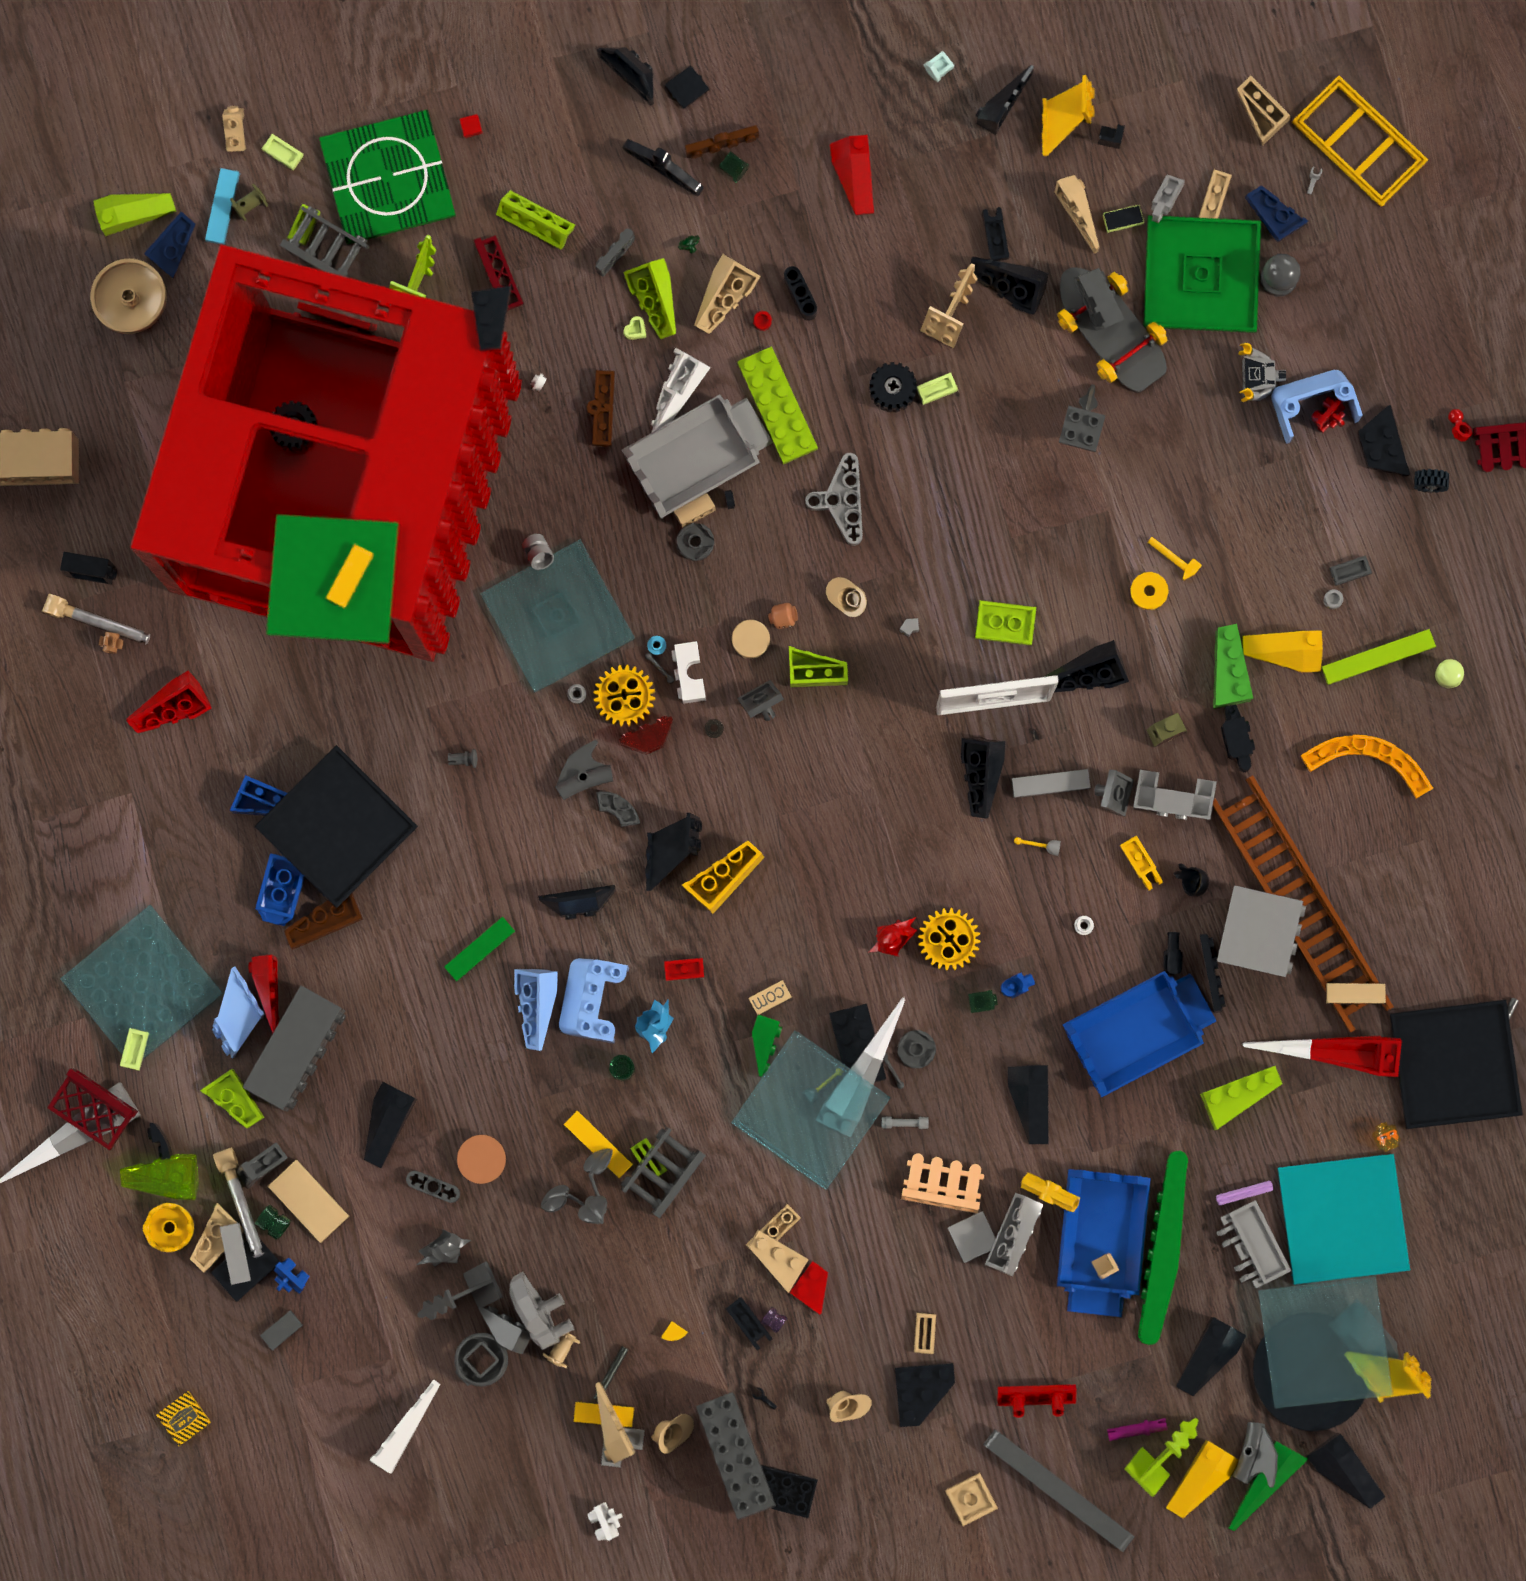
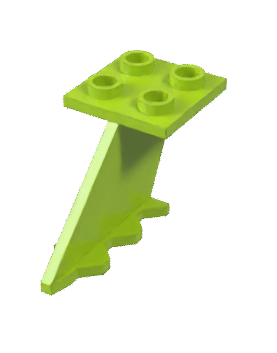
M429 235L417 245L420 254L416 256L417 262L408 286L405 287L391 281L390 289L426 298V295L417 292L424 274L431 277L433 275L429 267H432L435 261L430 255H434L436 249L432 245L431 236Z
M1197 1418L1190 1422L1183 1421L1180 1424L1181 1432L1175 1431L1172 1434L1173 1441L1165 1443L1166 1449L1156 1459L1141 1447L1124 1468L1152 1497L1155 1496L1170 1476L1161 1464L1172 1453L1180 1458L1182 1456L1180 1448L1187 1449L1189 1447L1188 1438L1194 1439L1197 1436L1196 1427L1199 1421Z

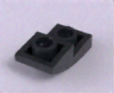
M149 1123L150 1128L147 1129L149 1140L152 1139V1143L161 1144V1146H158L160 1158L163 1157V1161L174 1160L171 1146L162 1129L156 1123Z

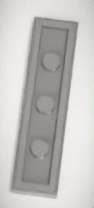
M1088 769L1012 778L1014 798L1091 788Z

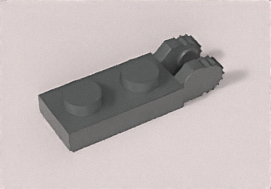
M627 228L621 232L618 242H614L609 247V252L598 259L595 267L599 275L604 277L634 243L635 236L632 229Z

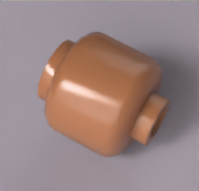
M790 603L774 605L771 613L768 614L770 624H774L777 629L792 627L795 625V621H798L796 607Z

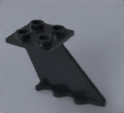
M687 813L686 818L655 833L647 832L646 891H652L689 854L698 856V851L701 850L699 832L702 831V821L698 816Z

